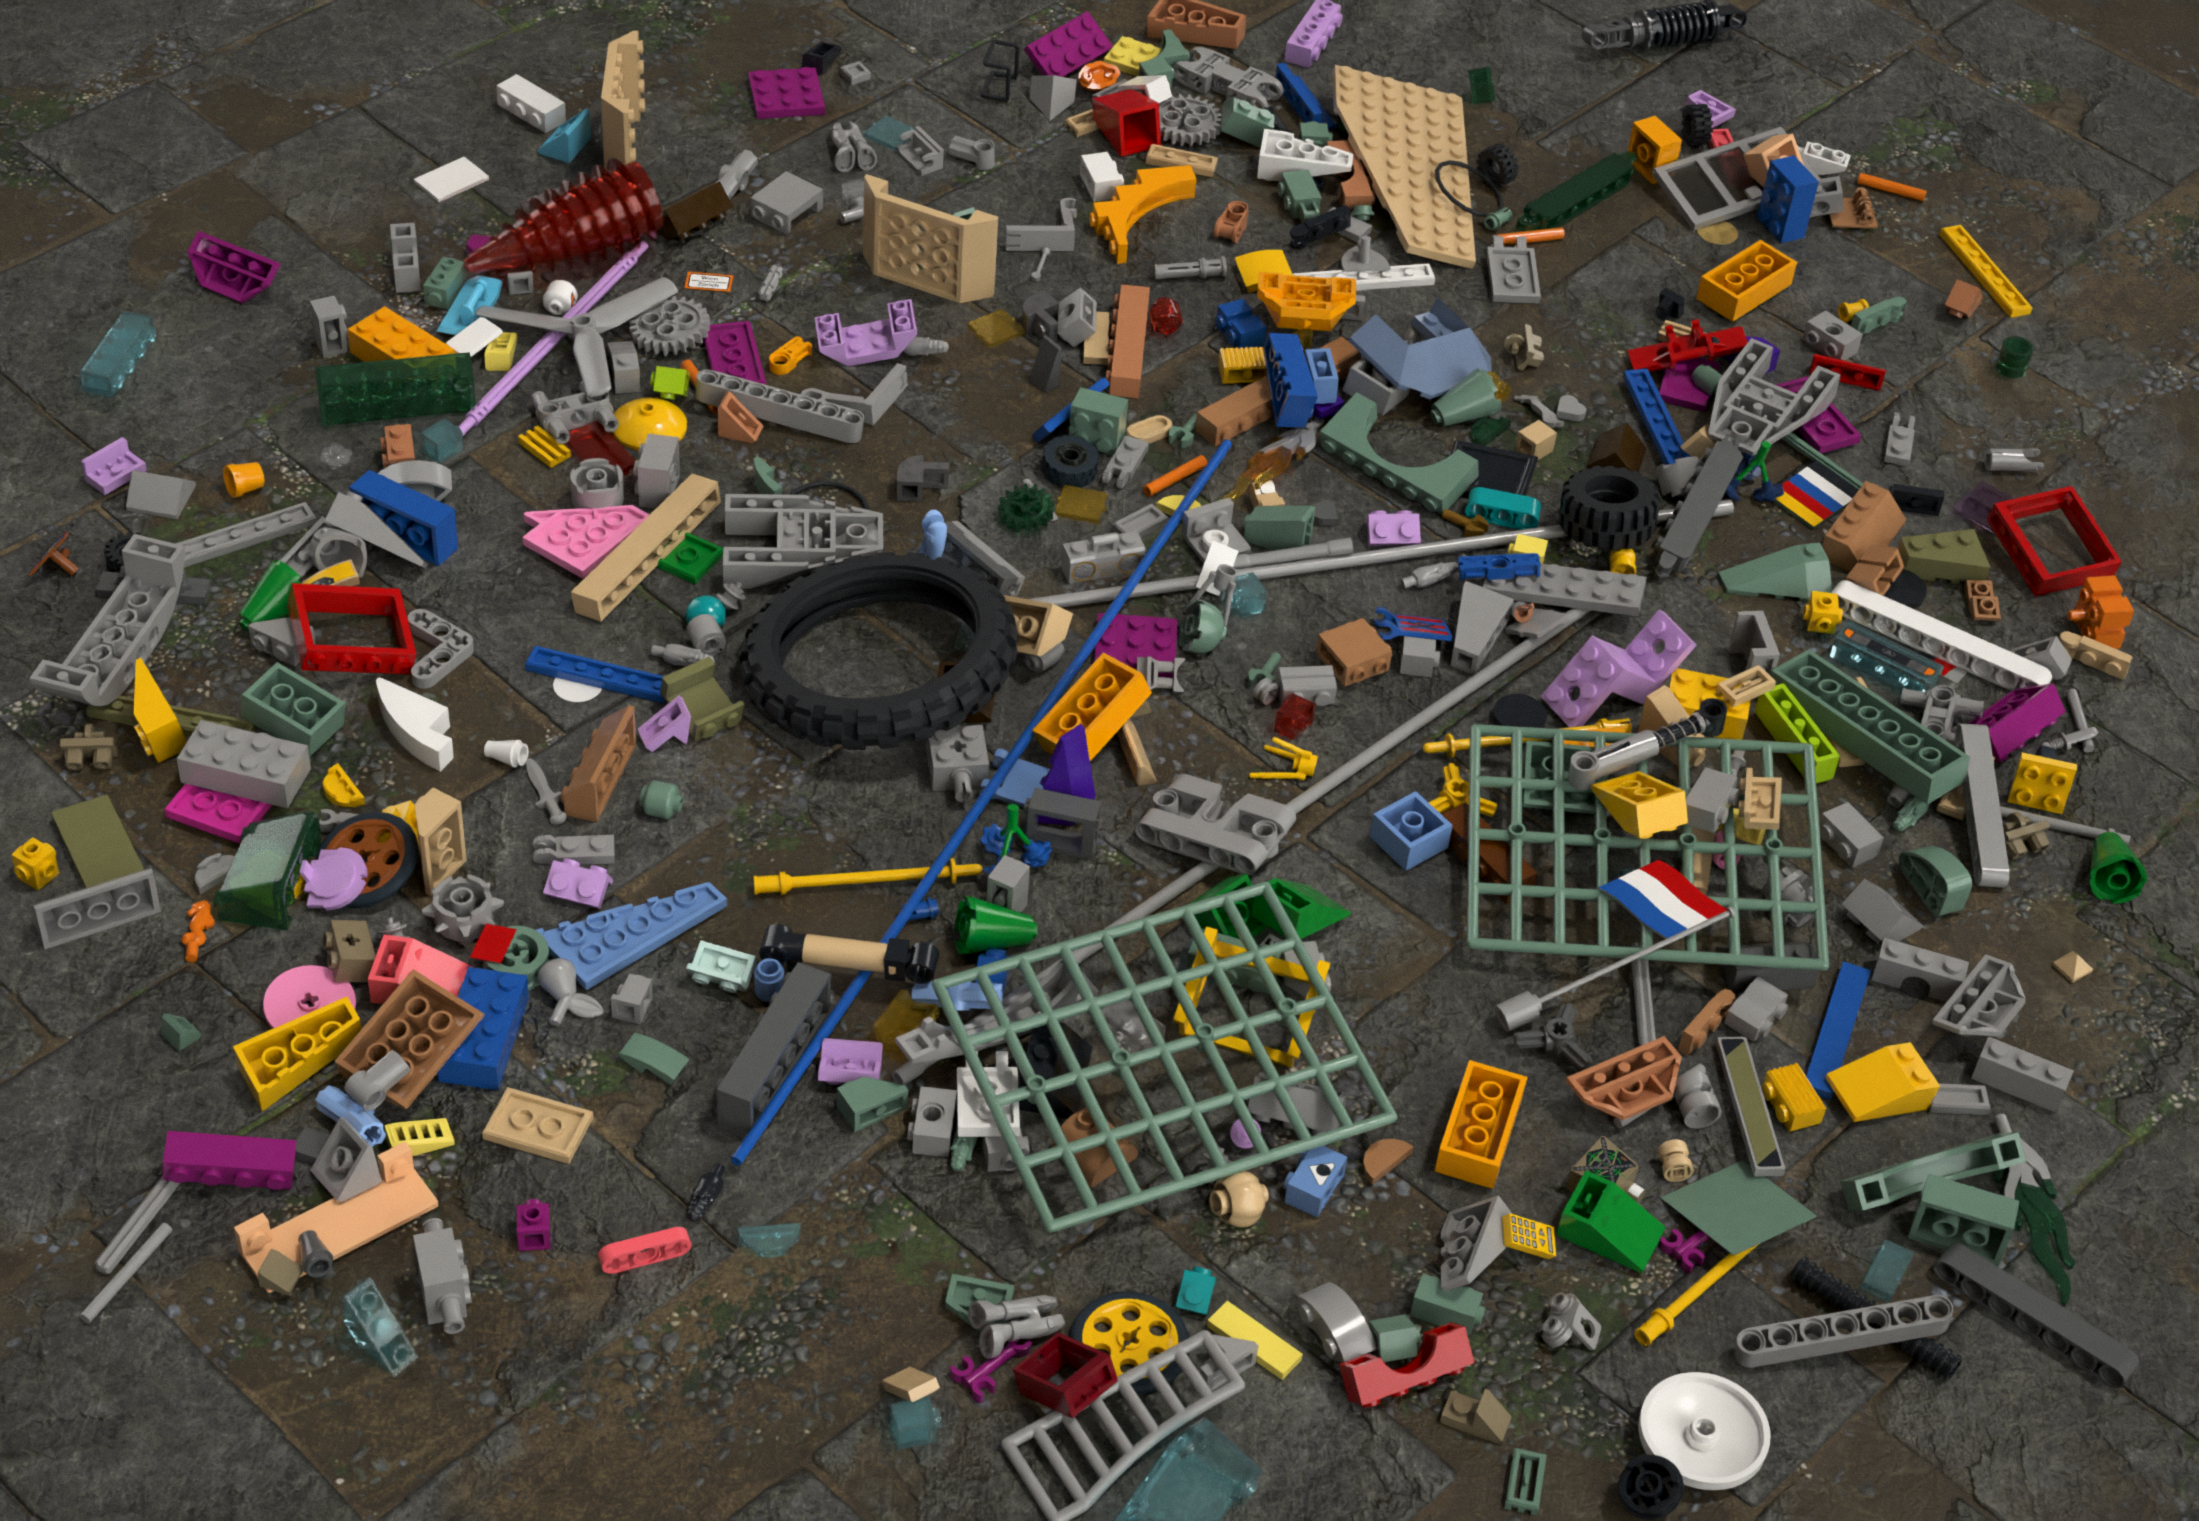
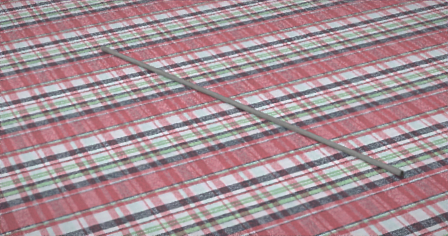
M1571 608L1566 612L1568 615L1567 620L1539 639L1529 637L1285 805L1289 806L1297 814L1592 610ZM1202 861L1105 929L1149 916L1220 866ZM1102 943L1074 950L1072 953L1079 964L1103 948ZM1062 958L1037 974L1038 981H1042ZM1026 983L1003 998L1002 1006L1004 1009L1030 991ZM986 1009L964 1025L985 1019L993 1015L991 1009ZM938 1060L919 1063L908 1061L892 1072V1078L896 1084L906 1085Z

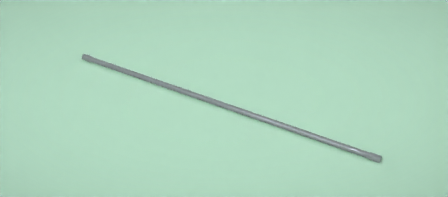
M1730 499L1720 501L1712 517L1733 514L1734 506ZM1675 508L1660 510L1657 524L1666 523L1670 518L1675 520L1676 515L1673 514ZM1560 525L1238 569L1235 583L1509 545L1510 543L1515 544L1517 534L1544 540L1566 537L1567 534ZM1200 575L1138 583L1128 598L1197 589L1196 584ZM1123 586L1031 598L1029 600L1052 603L1061 608L1112 601Z

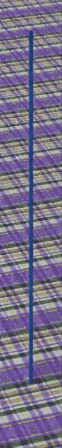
M1225 439L1218 447L879 943L888 944L889 938H896L1034 737L1032 730L1055 706L1182 520L1184 511L1190 508L1232 446L1231 441ZM860 970L731 1157L733 1164L741 1166L821 1049L823 1039L829 1037L872 974L871 971Z

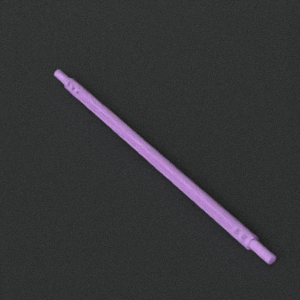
M641 241L631 252H626L562 318L571 319L573 316L588 313L638 262V258L648 249V244L645 241ZM549 330L465 415V420L453 431L454 436L460 439L473 426H477L567 333Z

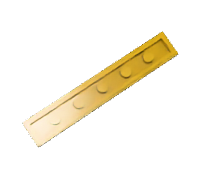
M1962 225L1941 228L1939 235L2010 318L2031 314L2033 307Z

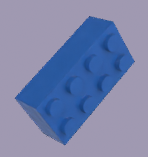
M368 470L349 487L350 492L363 497L361 503L373 510L421 558L440 566L458 549L455 509L449 505L434 500L427 495L421 494L371 470Z
M468 967L458 998L484 1013V1017L438 1071V1081L499 1090L529 1000L527 975Z

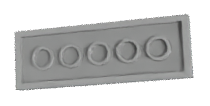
M1541 564L1540 577L1530 575L1513 576V579L1487 580L1485 578L1483 588L1513 598L1515 601L1639 616L1647 577L1635 574L1612 573L1610 571L1563 567L1556 564Z

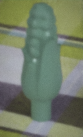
M1914 795L1911 796L1904 806L1897 811L1898 816L1894 821V829L1902 832L1909 826L1913 828L1917 820L1927 812L1929 804H1926Z
M958 1124L955 1128L953 1143L950 1147L952 1150L950 1165L954 1171L963 1170L966 1161H971L972 1151L978 1137H958Z

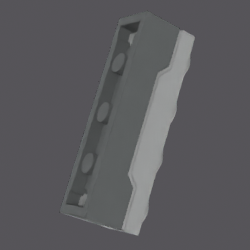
M944 522L947 525V537L941 557L958 563L961 568L966 566L982 575L1002 595L1017 597L1025 577L960 522Z

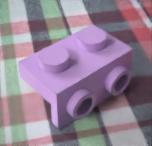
M123 437L81 461L85 481L104 495L130 481L132 470L147 471L146 463L129 451L127 440Z
M1380 510L1371 512L1365 519V526H1367L1368 547L1421 544L1419 514H1412L1408 510L1398 511L1396 514H1386V511Z
M566 858L563 859V862L553 860L543 894L600 909L607 886L612 885L614 880L607 874V870L591 865L590 869L579 867V862Z
M824 1038L822 1041L818 1081L838 1085L843 1082L854 1081L863 1076L880 1080L883 1044L880 1042Z

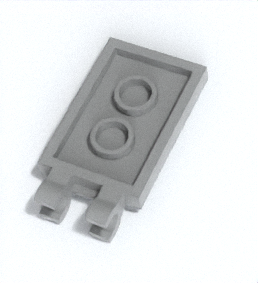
M1493 235V245L1491 244V247H1487L1486 251L1492 302L1539 304L1541 294L1534 248H1527L1526 237L1516 236V245L1514 247H1504L1503 236Z

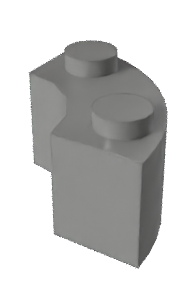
M421 460L404 461L391 464L378 473L437 501H441L452 491L451 470L437 462Z
M1328 1282L1297 1296L1300 1304L1298 1311L1302 1321L1320 1337L1323 1349L1331 1360L1343 1363L1377 1349L1373 1335L1360 1310L1347 1293L1334 1283Z

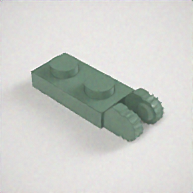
M1897 296L1857 312L1853 316L1851 327L1865 334L1881 325H1886L1888 322H1898L1903 317L1901 310L1906 307L1907 301L1905 298Z

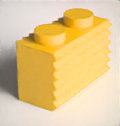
M1263 347L1221 348L1218 368L1222 384L1253 383L1267 376Z
M1798 1063L1790 1064L1789 1066L1785 1065L1783 1068H1774L1766 1072L1761 1087L1764 1098L1767 1101L1770 1100L1778 1121L1784 1123L1789 1132L1822 1123L1826 1107Z

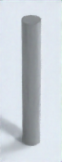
M2069 689L2066 695L2077 730L2088 729L2077 690ZM2092 738L2081 741L2084 752L2090 753L2094 750Z

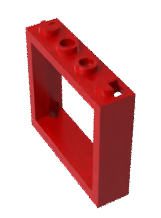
M2073 486L1994 503L1986 519L2034 596L2084 585L2086 577L2114 576L2122 563L2118 554L2107 540L2106 535L2101 531L2093 515L2090 514ZM2061 509L2096 564L2049 574L2015 519Z
M292 583L287 606L302 670L411 675V669L414 666L417 654L400 589ZM307 612L391 616L399 648L314 645Z

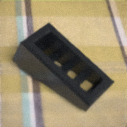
M821 41L803 54L802 68H816L817 75H822L840 53L841 46Z

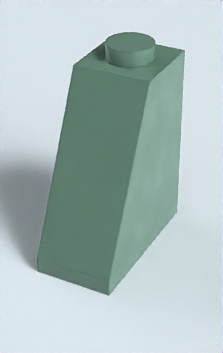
M1256 506L1253 512L1247 514L1242 524V528L1245 529L1244 539L1272 551L1310 545L1316 507Z

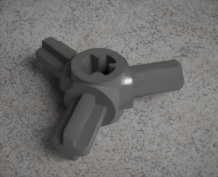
M1567 1003V1005L1562 1004L1556 1018L1551 1019L1547 1025L1541 1026L1540 1031L1516 1032L1514 1034V1045L1518 1049L1541 1047L1542 1051L1551 1057L1561 1058L1565 1056L1580 1070L1587 1069L1592 1063V1058L1576 1044L1577 1038L1573 1035L1574 1027L1572 1024L1576 1017L1577 1009L1571 1003Z

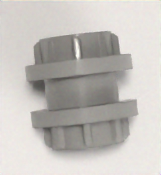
M1785 867L1780 870L1781 901L1813 902L1812 886L1807 888L1803 884L1807 875L1802 870L1795 871L1792 867ZM1769 881L1763 887L1765 900H1770ZM1782 912L1783 924L1789 922L1793 927H1800L1814 917V914Z

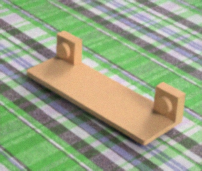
M406 1141L377 1155L382 1183L346 1201L339 1202L332 1198L271 1230L269 1221L263 1213L235 1226L234 1232L238 1251L255 1276L258 1278V1271L271 1249L282 1253L301 1266L298 1238L305 1231H315L318 1238L333 1255V1260L438 1207V1200L414 1169L412 1149ZM303 1271L300 1277L306 1275L307 1273ZM264 1288L268 1293L273 1292V1290Z

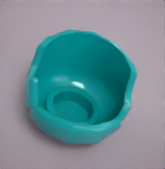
M703 595L696 597L687 606L685 614L687 625L694 617L703 614L712 615L720 627L725 624V608L721 601L714 596Z

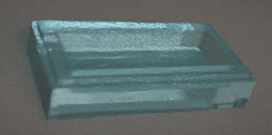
M1885 1239L1861 1288L1890 1302L1912 1260L1914 1252Z

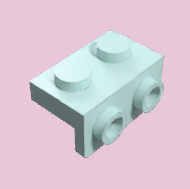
M700 940L692 964H687L686 970L692 977V980L697 983L708 985L709 982L719 984V988L727 992L736 993L737 990L746 992L758 959L754 955Z

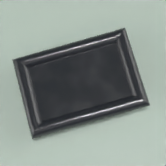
M1455 440L1450 455L1459 449L1478 460L1479 476L1465 490V494H1469L1473 488L1483 487L1526 496L1538 460L1537 456Z

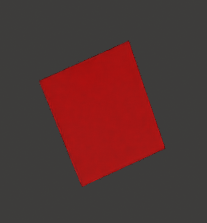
M486 924L470 958L501 963L517 929Z

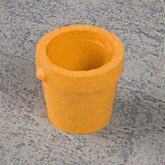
M257 462L233 463L223 467L224 483L232 498L241 497L245 493L264 487V474Z

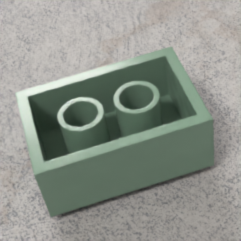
M277 662L242 694L241 717L276 738L308 745L310 757L344 725L346 703Z
M1928 1173L1913 1211L1908 1238L1945 1250L1950 1244L1959 1243L1994 1265L1999 1266L2014 1230L2019 1201Z

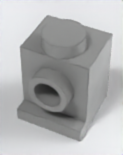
M629 974L624 985L620 984L617 993L611 997L612 1018L641 1024L653 999L652 979L641 975Z

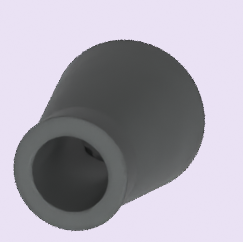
M308 1230L303 1232L298 1238L302 1270L311 1277H322L332 1269L333 1255L318 1238L315 1231Z

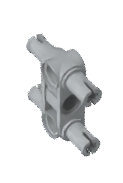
M582 381L579 385L581 393L548 400L544 392L537 391L532 394L531 402L536 408L535 414L539 420L540 427L550 435L552 434L558 444H565L570 440L568 430L600 422L607 432H613L618 429L619 424L613 414L614 408L610 403L609 392L602 396L590 398L587 396Z
M1946 685L1936 686L1927 692L1903 688L1900 705L1924 708L1921 724L1955 747V733L1951 732L1954 716L1961 714L1982 718L1984 701L1961 698L1958 693H1955L1953 688Z

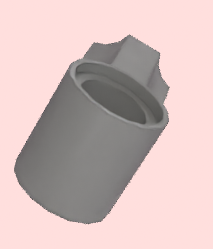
M958 136L951 140L949 147L950 155L974 162L975 167L979 170H989L995 166L994 143L991 140L981 139L972 141Z
M391 1050L368 1071L361 1070L353 1074L347 1080L344 1088L365 1111H372L382 1104L386 1097V1092L411 1070L396 1051Z

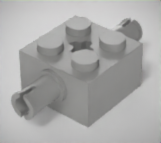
M959 724L948 731L938 730L932 738L927 739L926 753L932 791L955 790L957 801L963 802L962 793H964L965 802L970 801L973 798L972 789L981 788L982 781L989 777V760L983 726H961Z
M432 1218L425 1221L422 1225L425 1233L413 1235L418 1276L428 1325L443 1322L444 1331L449 1334H455L465 1328L463 1318L467 1317L466 1304L472 1303L467 1266L464 1265L463 1261L464 1254L461 1239L454 1240L452 1227L443 1229L442 1220Z

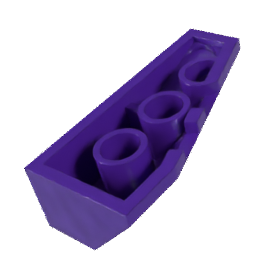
M1079 724L1059 738L1049 761L1052 768L1047 775L1042 777L1040 784L1044 790L1095 800L1085 728ZM1038 815L1037 823L1068 826L1076 824V822Z

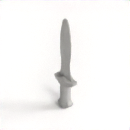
M528 758L526 761L527 772L540 795V801L536 802L537 808H547L551 815L550 822L554 825L562 824L567 817V814L562 812L557 804L561 800L562 793L560 791L554 793L549 788L542 769L533 759Z

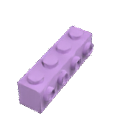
M1315 0L1287 41L1284 61L1310 68L1312 63L1318 60L1320 51L1326 48L1328 39H1332L1336 27L1341 25L1343 15L1340 14L1341 5L1329 0Z

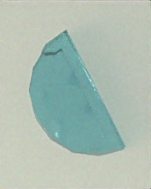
M801 1223L738 1228V1236L741 1244L755 1251L757 1256L776 1257L787 1253V1249L799 1241Z

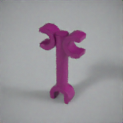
M1672 1229L1669 1238L1674 1241L1673 1243L1668 1242L1664 1237L1660 1238L1658 1244L1660 1250L1666 1254H1672L1676 1260H1681L1680 1266L1682 1270L1690 1274L1694 1264L1689 1260L1696 1261L1700 1266L1703 1264L1705 1256L1703 1252L1696 1248L1711 1237L1700 1229L1683 1242L1682 1234L1678 1230Z
M1019 1340L1008 1341V1345L1003 1348L999 1356L988 1359L975 1370L973 1360L964 1356L962 1358V1366L966 1370L960 1371L952 1365L949 1375L953 1381L963 1383L968 1389L972 1388V1398L976 1402L981 1403L983 1401V1392L979 1390L980 1388H986L992 1394L996 1389L995 1381L988 1377V1375L1013 1356H1027L1031 1351L1032 1342L1029 1340L1023 1345H1017L1016 1343Z

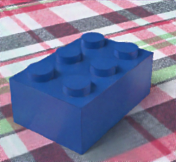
M1794 155L1770 161L1757 211L1759 221L1764 224L1780 243L1805 237L1819 183Z

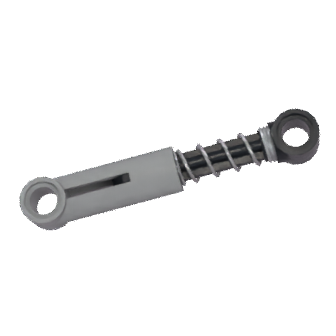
M1708 698L1701 702L1699 710L1694 711L1688 719L1683 717L1679 720V723L1671 722L1668 727L1661 726L1657 732L1647 729L1593 752L1578 751L1571 757L1568 781L1576 789L1587 790L1596 783L1597 779L1658 755L1659 748L1665 749V745L1669 743L1675 745L1677 740H1686V736L1691 734L1696 736L1699 733L1707 737L1718 736L1724 730L1727 706L1719 699Z

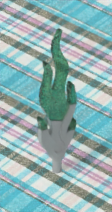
M1998 1114L1994 1117L1999 1133L2012 1132L2005 1114ZM2021 1139L2027 1162L1992 1171L1995 1182H1999L2003 1171L2006 1170L2007 1178L2002 1195L2019 1201L2018 1208L2024 1215L2030 1229L2033 1255L2058 1283L2061 1291V1304L2065 1306L2069 1301L2071 1293L2070 1280L2051 1251L2048 1232L2050 1231L2054 1236L2060 1260L2069 1269H2073L2075 1261L2069 1254L2066 1222L2060 1210L2051 1200L2056 1199L2058 1191L2052 1183L2047 1165L2043 1159ZM2034 1177L2038 1180V1182H2039L2041 1188L2039 1187V1185H2038L2037 1182L2035 1181ZM2017 1211L2014 1227L2017 1231H2021L2023 1220L2019 1211Z

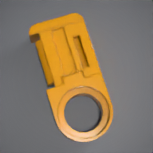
M799 336L792 338L769 356V370L776 375L789 373L807 355L812 356V343L808 341L804 343L803 338ZM775 362H785V364L779 365L775 364Z

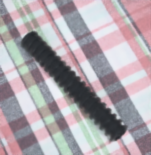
M1806 1256L1796 1263L1791 1272L1790 1279L1793 1282L1797 1280L1799 1281V1286H1807V1291L1810 1293L1816 1292L1815 1295L1818 1298L1824 1297V1302L1833 1303L1832 1307L1835 1309L1839 1307L1841 1311L1876 1305L1875 1300H1867V1295H1860L1858 1289H1850L1851 1285L1848 1283L1842 1284V1279H1835L1834 1274L1831 1272L1825 1273L1826 1269L1823 1267L1817 1268V1263H1810L1809 1258ZM1876 1323L1868 1324L1871 1328L1874 1329L1881 1328V1326ZM1922 1337L1891 1343L1894 1347L1900 1346V1351L1902 1352L1908 1351L1911 1358L1917 1357V1362H1925L1928 1369L1934 1368V1373H1942L1945 1380H1948L1955 1374L1962 1361L1961 1355H1953V1350L1944 1349V1344L1942 1343L1936 1344V1339L1933 1337L1930 1339Z

